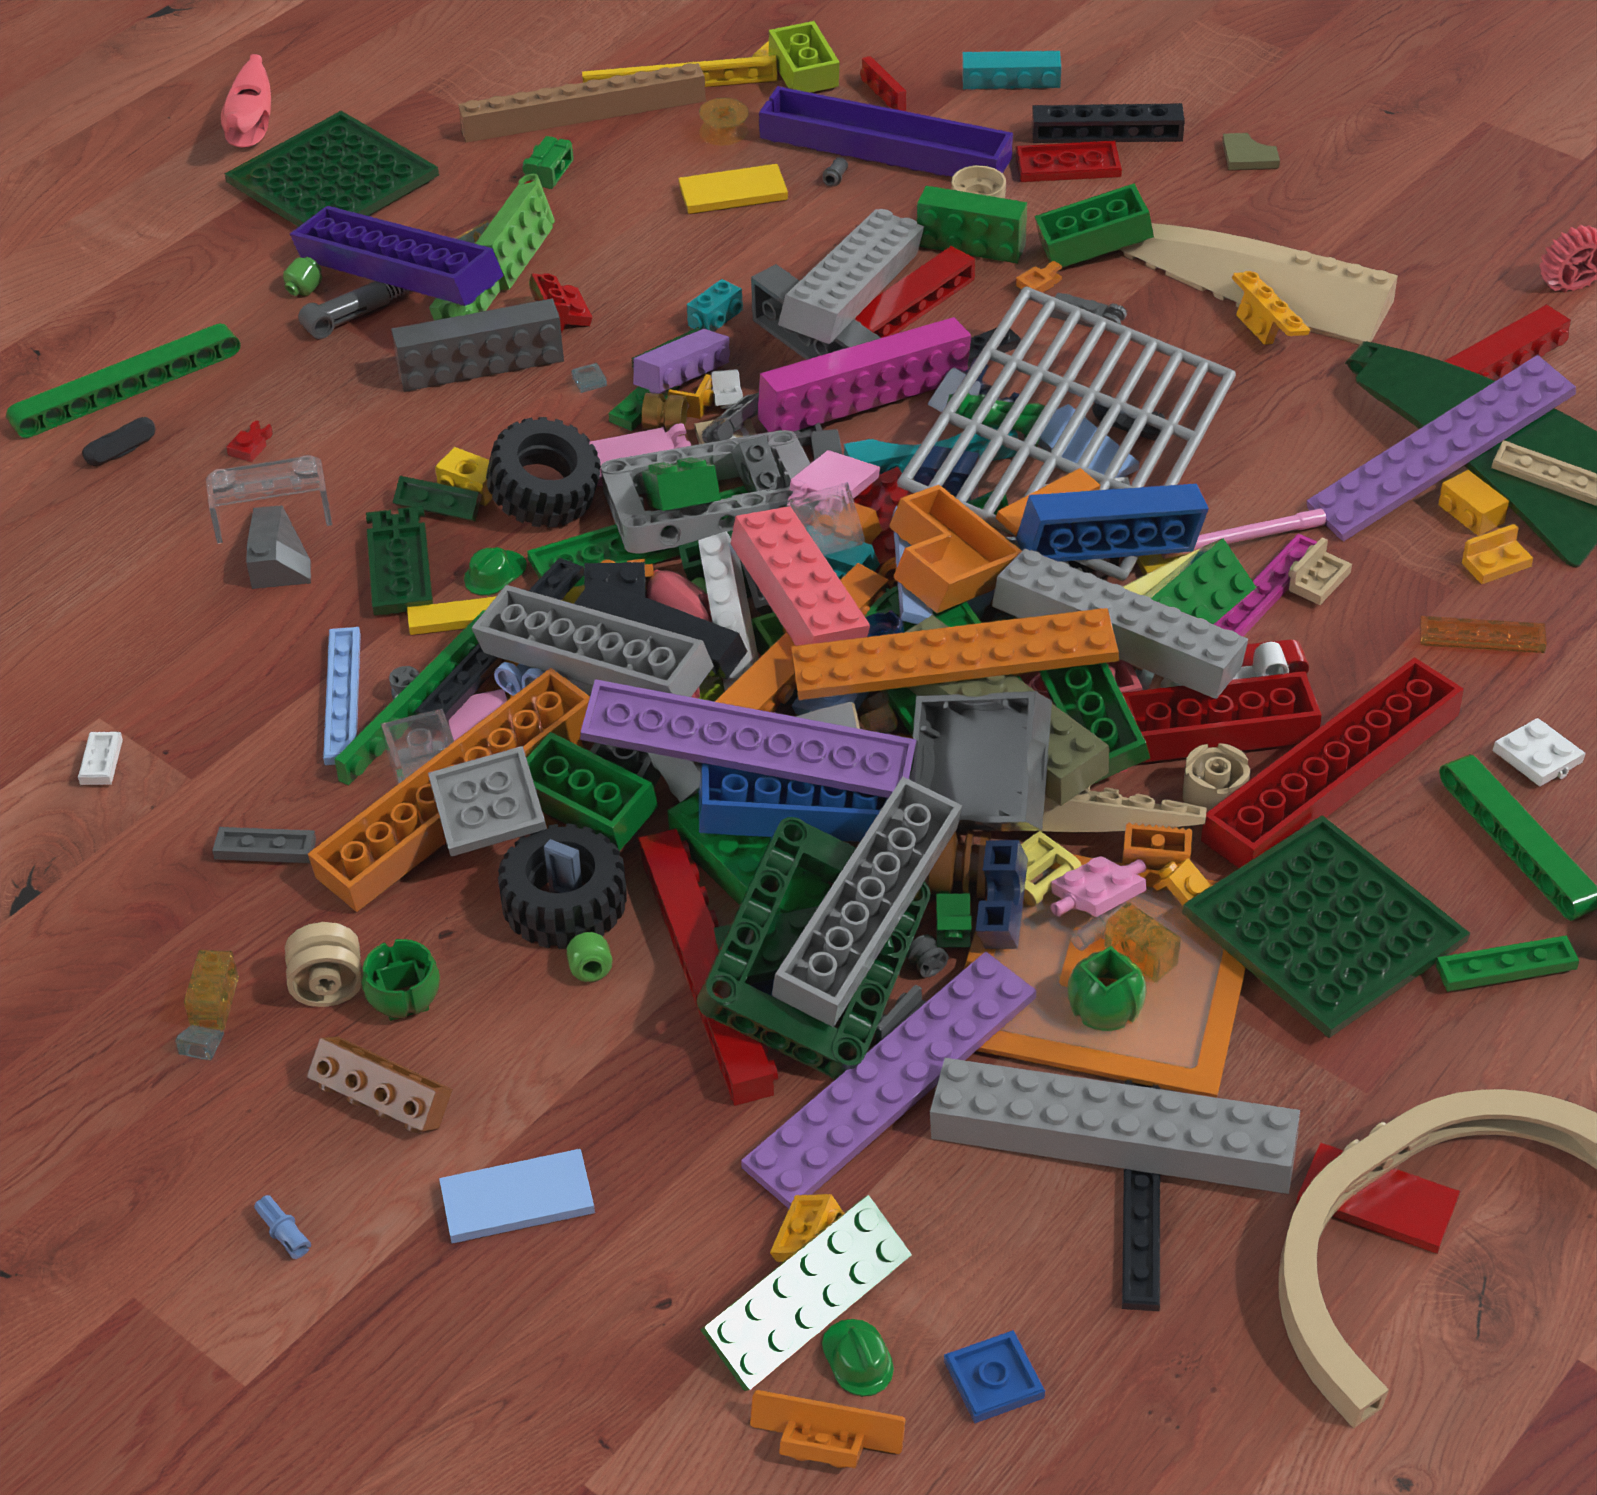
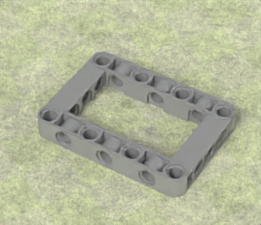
M788 430L606 461L601 465L604 495L624 547L630 553H645L678 547L679 545L725 531L728 532L733 530L735 516L777 509L783 505H786L785 507L791 506L801 522L810 523L808 518L814 512L815 506L820 502V500L808 496L801 504L788 501V497L793 493V491L789 490L791 479L811 464L796 434ZM766 435L785 488L734 495L731 498L721 499L720 501L665 511H644L643 498L639 497V494H645L643 477L640 474L642 471L649 470V464L665 462L677 465V459L693 457L706 460V463L715 465L718 481L740 477L731 451L741 442ZM728 516L726 519L720 520L722 517ZM671 526L667 530H662L664 527Z

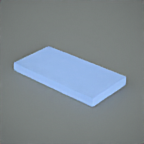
M1067 404L1057 409L1041 434L1038 445L1045 451L1051 452L1075 412L1071 405ZM1084 417L1061 457L1078 463L1097 427ZM1106 436L1088 468L1104 475L1120 446L1110 437ZM1128 454L1115 478L1125 477L1138 471L1140 462Z
M581 1149L439 1178L451 1243L595 1213Z

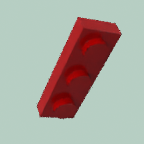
M871 56L862 58V69L860 70L862 81L888 107L906 111V90Z

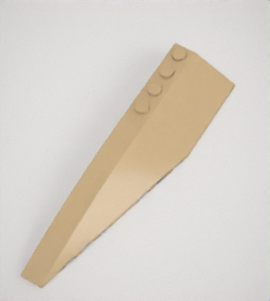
M1152 223L1153 238L1119 249L1123 251L1125 257L1131 260L1137 257L1146 261L1145 266L1154 270L1158 267L1166 270L1165 275L1200 291L1208 289L1213 292L1214 297L1222 301L1225 298L1237 302L1236 307H1239L1244 291L1232 280L1233 273L1253 271L1310 328V332L1359 345L1363 341L1371 342L1394 302L1398 275L1390 274L1383 270L1370 269L1359 264L1339 261L1332 257L1311 254L1308 251H1300L1221 232Z

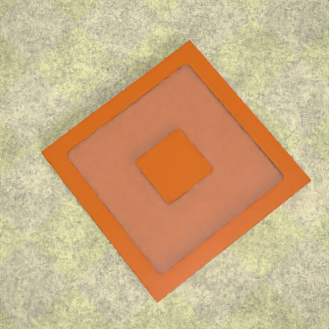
M1074 855L1081 862V865H1084L1088 863L1091 859H1093L1090 857ZM1055 862L1030 882L1036 885L1061 865ZM1114 862L1115 864H1117V865H1119V866H1127V865H1128V864H1122V863ZM1146 868L1145 872L1138 874L1146 879V891L1097 917L1078 909H1071L1059 917L1055 916L1051 910V905L1062 898L1053 894L1051 889L1043 895V900L1036 906H1030L1023 899L1018 949H985L975 931L964 969L984 952H987L1036 989V999L976 1051L1123 1081L1128 1079L1132 1080L1133 1083L1153 1086V1084L1159 1085L1163 1089L1218 1098L1246 967L1182 914L1183 905L1167 886L1156 891L1153 885L1160 878L1158 874L1160 870ZM1206 879L1211 884V886L1219 882ZM1112 946L1117 952L1129 957L1132 963H1135L1141 969L1146 982L1147 992L1144 1006L1133 1023L1128 1020L1122 1029L1101 1031L1084 1025L1080 1015L1075 1017L1067 997V984L1072 970L1079 961L1088 958L1094 952L1103 951ZM1099 978L1106 987L1117 981L1109 978Z

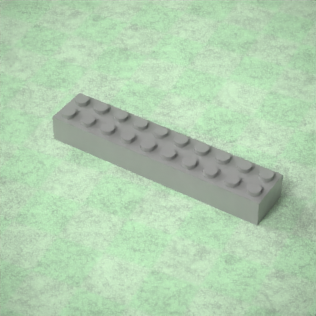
M886 209L874 210L785 295L778 325L830 344L917 255L924 226L917 224L911 218L894 216L891 211Z
M951 1058L944 1059L930 1110L931 1139L1286 1194H1289L1300 1110Z

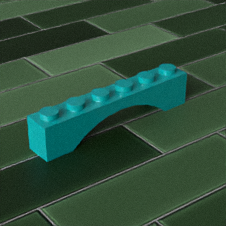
M1011 429L1008 435L1018 439L1016 430ZM962 433L937 441L934 446L953 448ZM975 434L965 451L979 453L980 459L991 440ZM868 439L844 444V455L879 466V475L896 467H899L903 473L921 444H893ZM1001 445L992 461L1014 457L1017 451Z

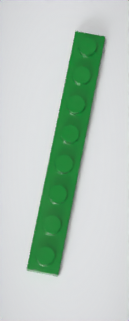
M485 610L334 759L340 782L349 786L358 776L362 775L367 766L377 756H380L385 748L396 737H399L404 729L416 718L414 711L478 645L479 642L472 627Z

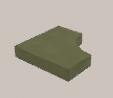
M1248 133L1223 134L1222 143L1228 170L1279 168L1280 159L1276 146L1257 143L1251 139Z

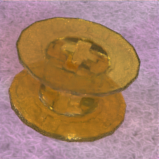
M715 98L701 106L699 114L705 123L702 124L699 133L705 142L724 146L737 143L746 137L748 128L743 122L746 121L749 112L742 102L732 98Z

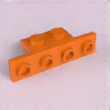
M755 1390L753 1393L750 1425L754 1428L783 1433L780 1441V1455L790 1456L799 1461L812 1460L828 1463L837 1468L849 1467L856 1469L863 1448L894 1454L902 1452L906 1419L903 1416Z

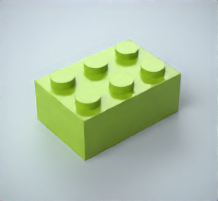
M815 21L769 30V56L776 55L777 69L789 89L811 93L839 87L840 62Z

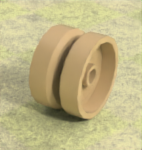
M313 923L297 929L288 937L284 947L287 965V986L289 993L297 1001L308 1006L328 1007L348 1001L359 992L362 985L360 946L357 935L350 928L338 923Z

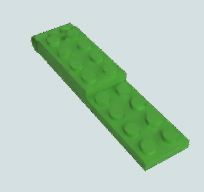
M528 174L519 180L518 186L475 243L493 249L504 276L495 282L492 288L485 290L476 297L473 303L466 306L436 298L429 307L434 321L486 311L500 290H510L552 230V225L555 222L537 174Z

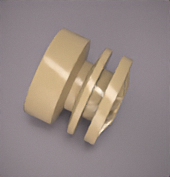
M977 165L969 166L957 171L952 176L951 190L1005 198L1006 178L1003 173L995 168Z

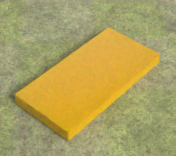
M778 164L678 178L688 214L788 200V191Z

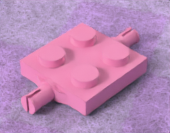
M1100 856L1091 859L1088 863L1075 870L1066 872L1063 876L1051 881L1052 893L1062 898L1051 905L1053 914L1059 917L1071 909H1078L1097 917L1145 892L1146 879L1138 875L1146 870L1144 862L1137 859L1127 866H1119Z

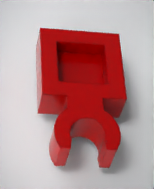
M256 420L251 423L249 432L241 430L226 446L228 456L252 463L267 446L266 440L270 439L273 435L271 424L260 429L259 421Z

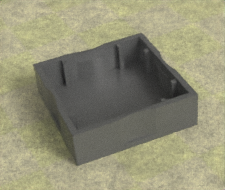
M1036 691L991 693L978 697H967L959 694L916 696L913 739H916L913 769L909 780L962 805L956 832H968V829H974V831L1042 830L1052 701Z

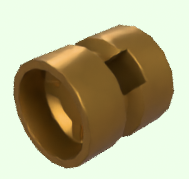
M646 393L642 407L643 428L652 430L665 426L666 430L669 431L675 424H684L685 427L688 409L687 397L669 395L665 399L663 394Z

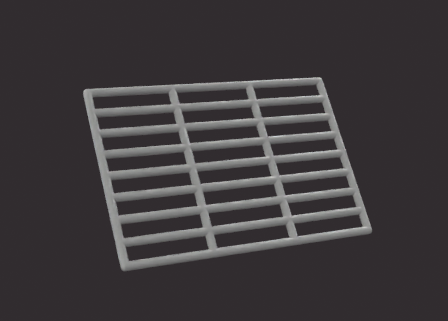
M1024 287L906 466L897 484L900 488L912 493L938 484L943 486L975 434L991 440L955 498L990 526L1011 535L1014 534L996 519L994 512L1028 456L1044 462L1025 496L1043 488L1055 467L1068 473L1079 468L1083 469L1101 485L1099 490L1144 487L1172 435H1175L1188 442L1164 486L1178 485L1233 383L1236 373L1232 369L1040 291ZM1028 299L1043 305L1011 356L996 350ZM1053 310L1069 315L1038 366L1022 361ZM1081 320L1094 325L1064 376L1061 377L1049 372L1048 369L1077 322ZM1104 330L1118 335V340L1090 387L1088 388L1073 382ZM1129 341L1145 346L1117 396L1112 398L1100 393ZM1155 351L1170 356L1171 358L1143 407L1139 409L1127 404V399ZM992 360L1004 365L1001 373L972 418L968 419L956 414L955 412L988 361ZM1182 361L1196 367L1168 420L1152 414ZM1015 370L1031 376L998 430L983 425L982 422ZM1206 372H1209L1222 379L1194 431L1178 425ZM1043 381L1056 386L1057 388L1025 440L1021 441L1009 436V432L1040 382ZM1067 391L1082 397L1081 402L1051 452L1036 447V442ZM1093 402L1109 408L1078 463L1062 458V454ZM1119 413L1135 419L1103 475L1088 467ZM948 423L964 429L928 486L912 480ZM1145 424L1160 429L1161 432L1131 486L1115 480ZM1001 445L1017 451L983 509L966 503ZM1139 556L1125 557L1120 567L1104 561V558L1075 560V562L1124 581L1127 579Z

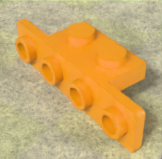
M1253 271L1233 273L1232 280L1244 291L1236 316L1264 345L1274 343L1279 328L1287 336L1309 335L1310 328L1288 307L1287 303L1274 293L1271 287L1267 286L1259 278L1257 273Z

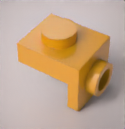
M1189 858L1178 864H1175L1174 861L1169 862L1158 872L1160 878L1153 885L1156 891L1167 886L1182 905L1211 887V884Z

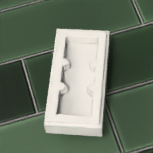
M121 732L89 733L78 775L80 785H112L123 740Z

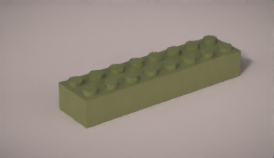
M931 615L906 632L946 628L948 626ZM1013 674L906 687L917 696L959 694L967 697H978L991 693L1034 691ZM1052 704L1045 794L1062 806L1109 773V745Z

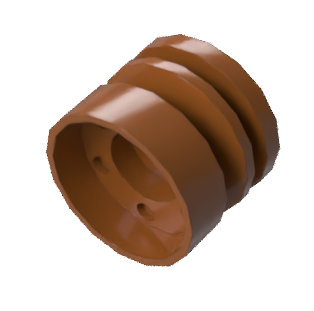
M968 829L964 844L958 843L957 832H954L929 873L928 887L930 889V896L952 894L955 883H961L962 894H970L971 884H977V899L985 900L988 886L983 872L986 841H991L989 830L981 831L980 845L974 844V829Z

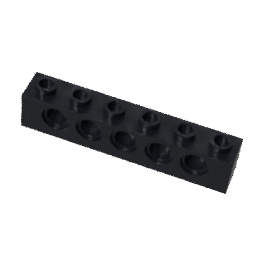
M1182 103L1032 105L1031 127L1033 143L1099 141L1183 142L1185 118Z

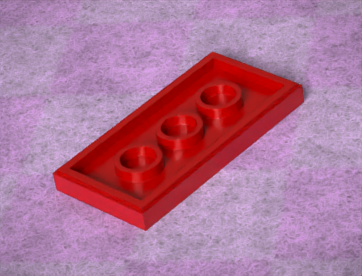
M1115 141L1015 146L1020 182L1122 177V168Z
M1320 1142L1298 1193L1296 1204L1299 1203L1313 1179L1330 1162L1341 1155L1343 1150ZM1393 1168L1348 1199L1334 1213L1333 1217L1438 1254L1458 1202L1460 1191Z

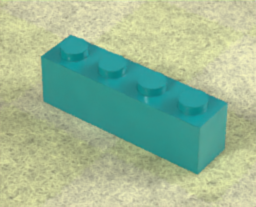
M1060 51L963 52V89L1061 88L1062 66Z

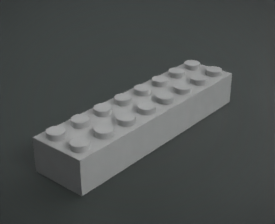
M1024 549L997 576L993 607L1019 618L1108 608L1119 651V659L1212 698H1218L1242 667L1248 638L1240 636L1232 630H1226L1213 625L1205 619L1196 618L1181 612L1175 607H1169L1156 602L1148 596L1139 595L1124 589L1121 585L1109 583L1091 573H1085L1072 568L1064 562L1045 557L1037 551Z
M505 585L472 627L483 652L532 668H538L542 671L552 668L563 677L592 686L596 679L691 697L714 667L702 640L509 585Z
M905 777L901 778L776 972L772 991L773 997L832 1027L835 1026L956 831L962 805Z

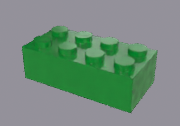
M1135 183L1034 216L1039 239L1049 262L1056 261L1062 265V268L1083 260L1092 259L1098 255L1117 251L1120 248L1135 243H1141L1154 237L1150 212Z
M925 186L917 202V224L924 226L919 247L944 251L952 246L970 256L1018 264L1026 246L1027 202Z
M693 457L676 460L677 465L665 462L648 465L649 470L642 471L647 505L661 511L721 500L715 465L706 463V460Z
M1221 538L1200 548L1147 592L1145 596L1214 624L1257 587L1224 538Z
M1107 663L1039 671L1053 705L1109 745V773L1096 782L1150 759L1147 744Z
M552 732L526 758L542 812L565 824H576L577 828L583 829L585 826L595 830L596 835L599 833L610 839V843L612 842L616 845L619 851L658 807L651 782Z

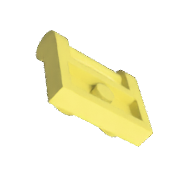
M1038 831L1021 844L1028 858L1024 900L1030 906H1036L1043 900V895L1052 889L1051 881L1063 876L1068 871L1082 866L1081 862L1073 854L1041 831ZM1055 862L1061 865L1036 885L1030 882Z

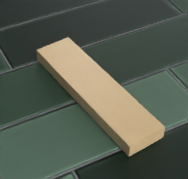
M1502 441L1491 468L1597 506L1596 473L1513 443Z

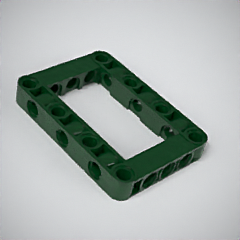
M787 817L779 823L765 849L699 992L697 1006L706 1017L714 1019L836 1080L846 1070L857 1067L865 1058L930 899V889L926 882H923L890 935L894 952L890 955H882L880 951L839 1017L841 1023L838 1029L746 984L745 980L795 869L801 867L821 877V881L825 883L829 881L834 884L856 850V847L805 823L799 818ZM714 993L719 994L722 998L717 997ZM840 1055H843L844 1057H846L847 1060H844L843 1058H841Z

